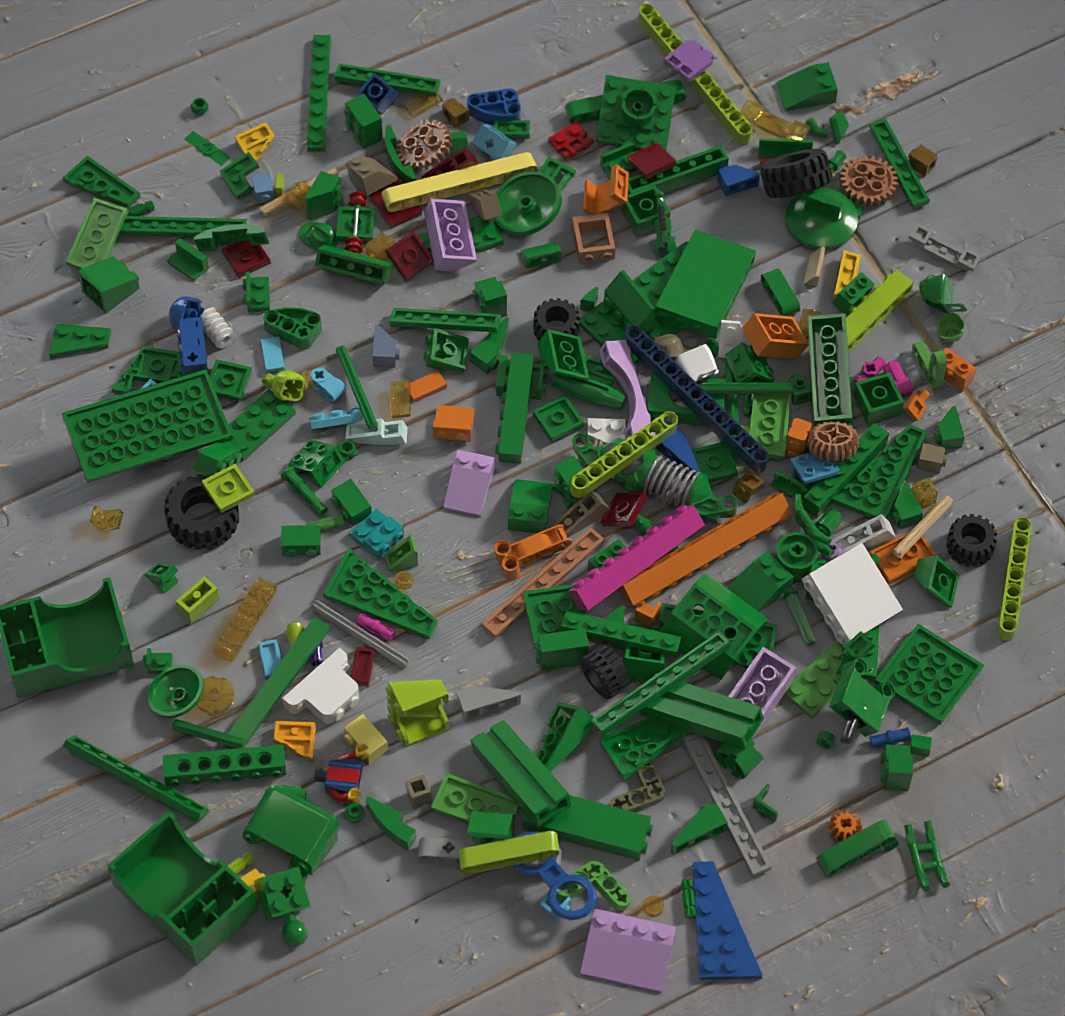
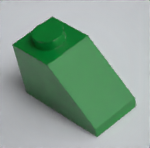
M956 406L950 408L938 424L937 432L934 433L935 443L939 444V447L945 448V450L963 447L965 436Z
M908 482L903 484L891 513L893 522L897 523L900 529L918 524L923 516V511Z

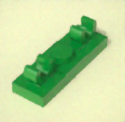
M759 138L758 157L777 158L797 151L812 150L813 140Z

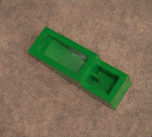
M367 796L366 808L377 826L397 845L409 851L416 840V829L403 823L402 813Z

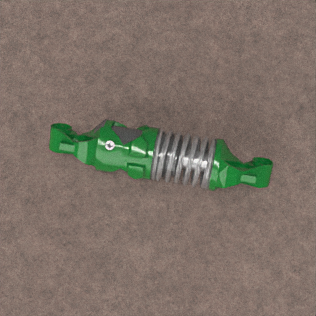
M577 433L572 439L573 450L578 456L577 461L580 465L587 467L622 443L624 439L617 438L610 443L594 447L586 434ZM579 442L586 443L582 447L577 446ZM655 449L646 452L610 478L615 482L625 485L626 489L632 492H645L649 496L655 492V498L661 495L662 501L668 497V503L670 504L674 500L675 507L680 502L681 505H694L701 519L708 518L718 522L719 518H731L737 513L736 498L732 495L716 498L711 491L705 473H696L695 469L690 471L689 467L684 468L682 464L677 465L675 461L670 462L669 458L664 460L663 456L657 454ZM621 453L623 456H628L627 453ZM611 463L606 464L607 466H614ZM680 468V473L676 476V472ZM687 470L686 477H685L684 479H682V478H683V474H684L685 471ZM693 474V478L691 482H689V478ZM726 504L733 505V508L726 509L724 506Z

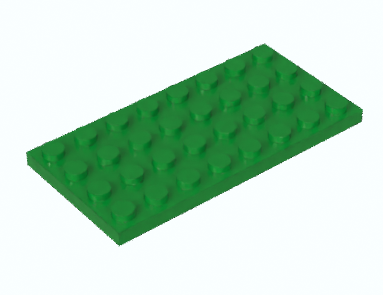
M687 241L633 279V282L654 307L688 244ZM604 301L580 318V327L601 347L605 341L625 340L626 330L623 323L615 318L614 312L605 306ZM655 318L654 329L646 334L654 341L656 337L666 334L676 335L684 328ZM631 352L632 362L637 364L640 360Z
M207 370L62 413L64 424L87 483L203 448L216 442L232 439L233 436Z

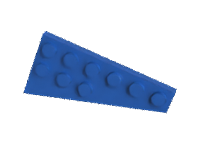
M693 862L700 980L762 979L761 970L714 862Z

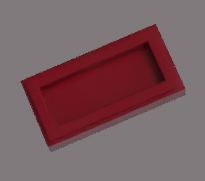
M356 647L350 677L358 686L369 687L376 649Z

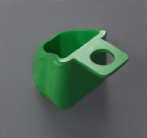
M929 275L920 281L919 290L925 304L943 313L967 311L966 306L962 303L952 304L953 283L947 275Z

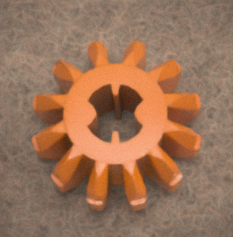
M848 809L845 810L844 814L838 811L836 816L832 815L830 818L831 822L828 823L829 835L835 836V842L838 840L843 841L863 829L860 825L861 818H856V813L850 815Z

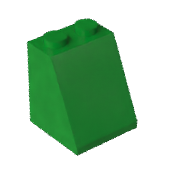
M114 256L78 271L82 292L106 314L140 289L138 275L134 271L128 270L125 263L117 260Z

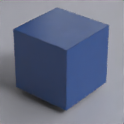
M373 73L357 94H365L373 107L383 114L400 93L377 74Z

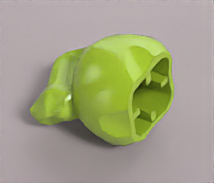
M284 370L274 376L268 373L261 379L264 387H272L274 396L281 401L297 402L303 397L306 384L305 379L296 372Z

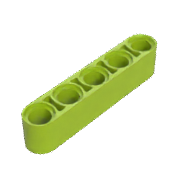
M547 831L463 848L459 851L461 872L473 874L556 857L560 854L557 833Z

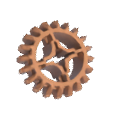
M832 421L830 423L823 422V424H817L816 427H812L808 435L807 445L810 453L814 454L816 458L820 457V460L825 459L827 462L834 461L835 463L837 460L843 462L844 459H850L851 456H855V452L859 448V437L857 431L852 426H847L846 423L841 424L839 421L837 423Z

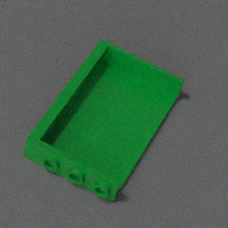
M694 230L655 306V318L693 331L694 333L717 339L721 329V320L727 319L755 262L756 250Z

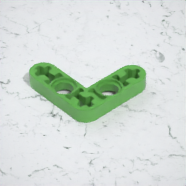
M923 341L912 344L913 354L930 388L941 387L947 367L945 353L940 350L930 355Z
M591 861L570 874L583 876L589 880L615 910L624 911L629 907L631 902L630 894L600 862ZM591 869H592L593 871H595V870L598 871V873H597V872H593V873L590 874ZM608 882L612 884L613 889H605L603 883ZM567 884L560 888L556 898L560 901H565L567 897L572 899L585 889L577 884ZM569 885H570V888L568 889V892H565V891H564V892H561V891H560L561 889H562V890H566V889L569 887Z

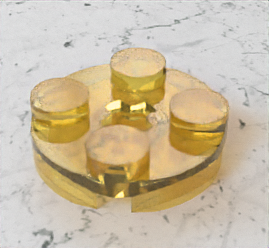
M215 676L204 678V692L197 703V707L209 716H215L227 711L234 703V689L230 681L223 677L215 678ZM211 692L219 693L218 697L215 699L210 698Z

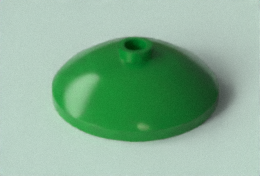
M180 664L171 666L158 674L151 683L148 690L149 706L161 717L174 718L184 715L192 710L200 701L204 692V679L200 672L190 665Z

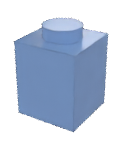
M270 173L253 175L252 180L256 203H267L274 200Z

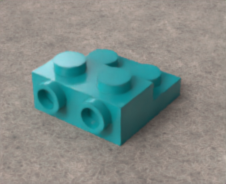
M376 508L350 532V537L378 559L382 555H386L391 546L403 539L404 527L391 516L386 517Z

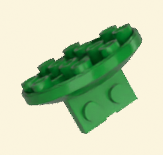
M819 188L793 197L786 209L785 222L789 233L800 244L817 250L821 247H825V250L842 246L852 238L857 229L858 214L854 204L844 194L829 188Z

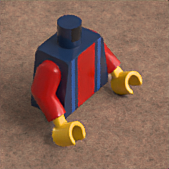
M364 743L358 744L356 750L330 760L327 771L316 770L315 782L325 783L326 794L338 804L350 802L358 804L360 802L358 796L362 795L359 787L363 769L362 759L360 758L361 756L363 758H368L369 753L364 751L369 747Z

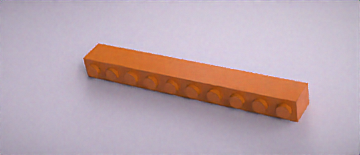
M783 493L770 495L652 563L618 588L626 605H634L636 607L643 604L645 598L660 594V590L664 587L674 586L677 584L676 581L678 579H685L693 574L692 571L697 568L703 569L707 567L709 561L724 557V553L728 550L734 551L740 547L742 542H749L756 538V534L772 529L771 526L773 524H780L786 521L787 516L791 515L792 512Z

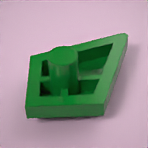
M839 110L829 118L836 145L840 144L849 127V123L842 110Z

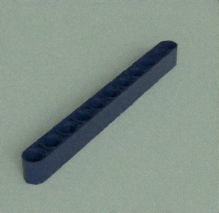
M635 325L629 326L625 331V340L631 352L748 467L757 473L765 471L768 463V452L640 327Z

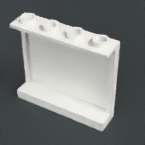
M863 543L802 578L805 589L811 594L816 607L822 612L825 622L831 627L836 640L840 644L843 642L847 644L860 631L865 633L903 610Z

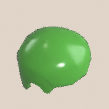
M953 312L946 313L938 319L937 333L940 339L951 343L958 341L964 335L965 324L959 314Z

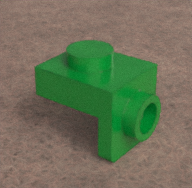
M862 631L847 644L845 642L841 644L845 648L842 652L850 660L852 658L862 659L875 647Z

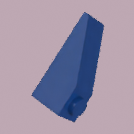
M676 428L674 434L656 446V449L669 458L671 462L675 461L677 465L682 464L684 468L689 467L690 471L695 469L696 473L700 472L688 440L681 429Z

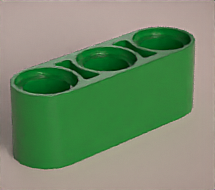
M779 268L761 274L762 285L780 316H789L800 312V303Z

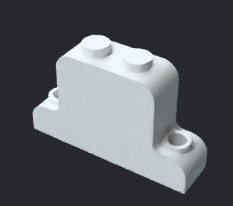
M338 648L282 698L283 707L292 714H297L308 708L326 724L341 719L345 711L350 707H354L359 701L358 684L345 673L350 667L347 654L341 648Z

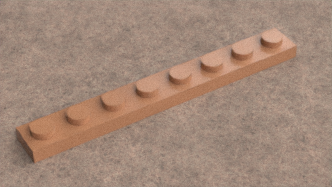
M590 527L482 622V628L496 639L526 612L522 597L523 591L555 587L604 543V538Z

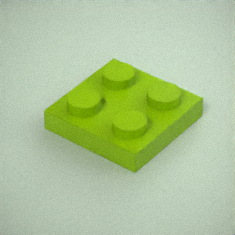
M236 464L202 481L203 487L221 513L255 496L254 490Z

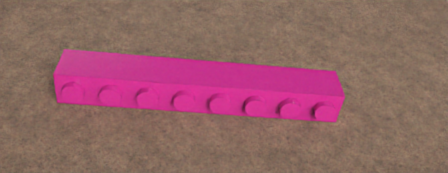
M684 504L675 509L676 513L661 519L662 523L658 526L650 527L646 531L647 534L643 537L635 538L632 541V545L620 549L617 552L618 555L614 558L606 559L602 563L603 566L599 569L591 570L588 573V577L584 580L580 579L573 583L574 587L568 591L579 610H590L703 527L705 524L694 505L686 506Z

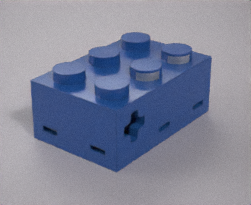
M202 317L179 319L180 327L176 328L182 376L202 370H207L208 372Z

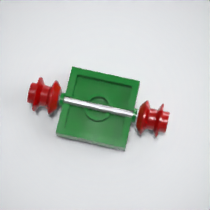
M356 190L349 195L350 207L339 206L336 238L337 240L345 241L346 246L344 250L361 254L363 251V241L373 242L375 208H365L367 205V195L362 191Z

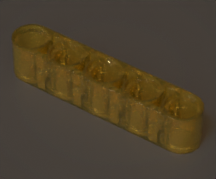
M261 577L257 578L217 641L213 650L214 655L229 662L235 660L275 596L278 587L276 584Z

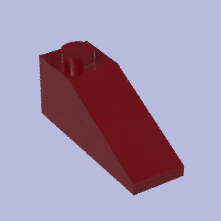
M464 147L423 174L421 178L425 179L479 164L475 156Z

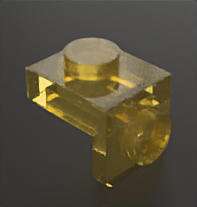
M94 506L90 522L99 531L120 529L123 512L120 509L103 511L99 506Z

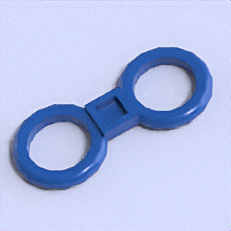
M537 831L525 832V833L519 835L518 837L527 836V835H532V834H537V833H541V832H537ZM558 856L548 858L544 864L538 867H529L524 864L513 865L514 869L519 873L527 876H539L550 888L547 895L548 904L553 913L560 918L579 920L589 915L594 909L597 895L592 883L583 876L567 875L556 862ZM567 884H577L582 886L588 893V901L583 908L576 911H568L557 903V892Z

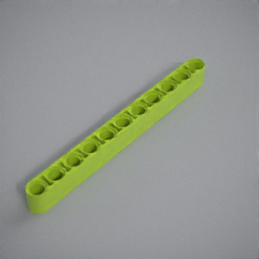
M642 4L639 7V24L665 56L683 44L681 39L651 4ZM706 70L691 82H687L739 145H748L751 142V124Z

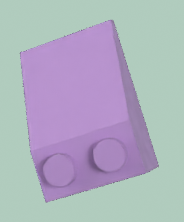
M457 450L443 509L481 517L495 470V457Z

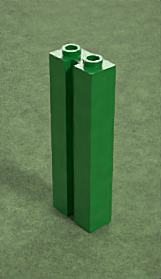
M685 682L679 683L640 710L642 716L742 749L748 747L764 720L760 706Z
M505 720L490 727L488 733L483 731L470 739L476 756L537 826L572 806L569 793Z
M571 795L569 796L572 806L540 826H537L526 812L522 820V830L541 833L554 831L560 840L640 861L641 854H646L648 843L645 842L647 836H651L653 825L650 824L651 816Z

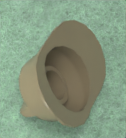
M666 334L654 339V342L670 357H677L694 349L692 346L683 345L680 339L673 334Z

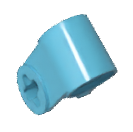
M315 368L311 372L312 389L322 395L327 401L333 403L346 390L345 384L325 369Z

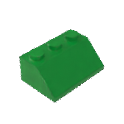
M624 270L620 271L604 290V304L614 312L615 318L623 323L625 330L629 326L635 325L647 333L654 329L655 307Z

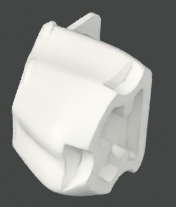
M706 344L676 357L675 362L695 382L719 373L712 352Z

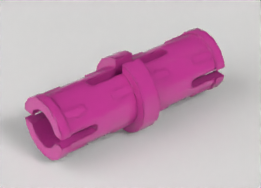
M363 613L359 614L355 624L370 631V634L377 635L388 642L395 635L394 630L385 627L379 620L375 621Z

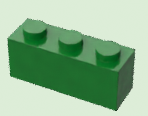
M228 441L216 442L198 452L193 469L207 476H212L233 464L238 465L242 458L240 454L242 447Z

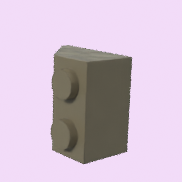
M359 155L345 162L350 180L367 196L398 180L397 176L378 160Z

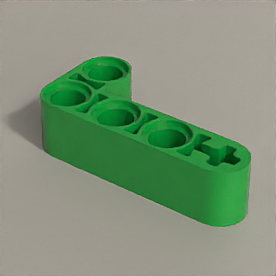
M880 820L822 852L816 859L825 876L830 877L880 849L883 852L895 849L899 842L887 821Z

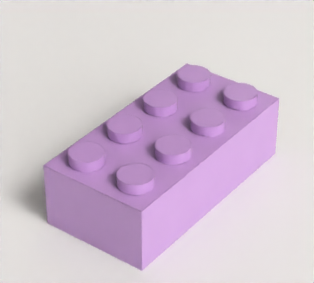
M762 647L729 694V697L761 707L764 720L755 735L798 675L797 668L765 647Z

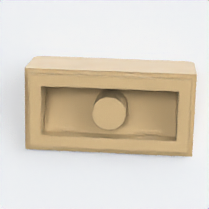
M825 247L819 248L810 255L804 279L805 285L818 286Z

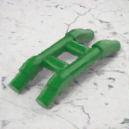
M795 494L793 496V505L796 512V522L807 535L814 539L820 553H824L829 557L832 556L833 550L826 546L830 545L832 539L824 535L815 526L802 506L801 495Z
M924 821L927 843L916 845L912 824L904 825L906 842L910 850L916 877L922 890L926 892L930 889L925 871L936 869V874L942 887H949L950 883L942 864L932 821ZM931 851L933 861L921 863L919 853Z

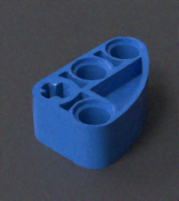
M514 89L475 93L467 98L469 116L478 121L494 125V120H521V106L518 94Z

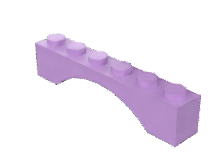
M626 340L605 341L599 350L603 365L619 381L627 395L629 419L624 430V436L627 439L649 424L651 417L645 405L646 400L642 395L641 383L637 378L636 367L632 362L631 350ZM638 442V443H635V444H637V445H639V446H642V445H643L642 443H639V442Z

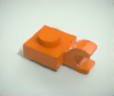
M926 389L922 393L920 390H916L903 407L904 411L913 421H919L927 408L924 402L930 393Z

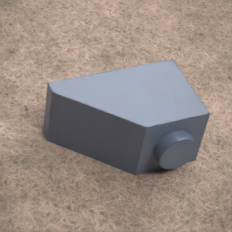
M375 325L372 355L373 366L395 367L396 360L400 358V349H396V341L379 325Z

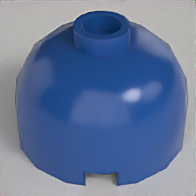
M190 296L176 299L169 309L171 325L177 330L176 327H180L179 319L200 317L204 312V308L200 304L202 301Z

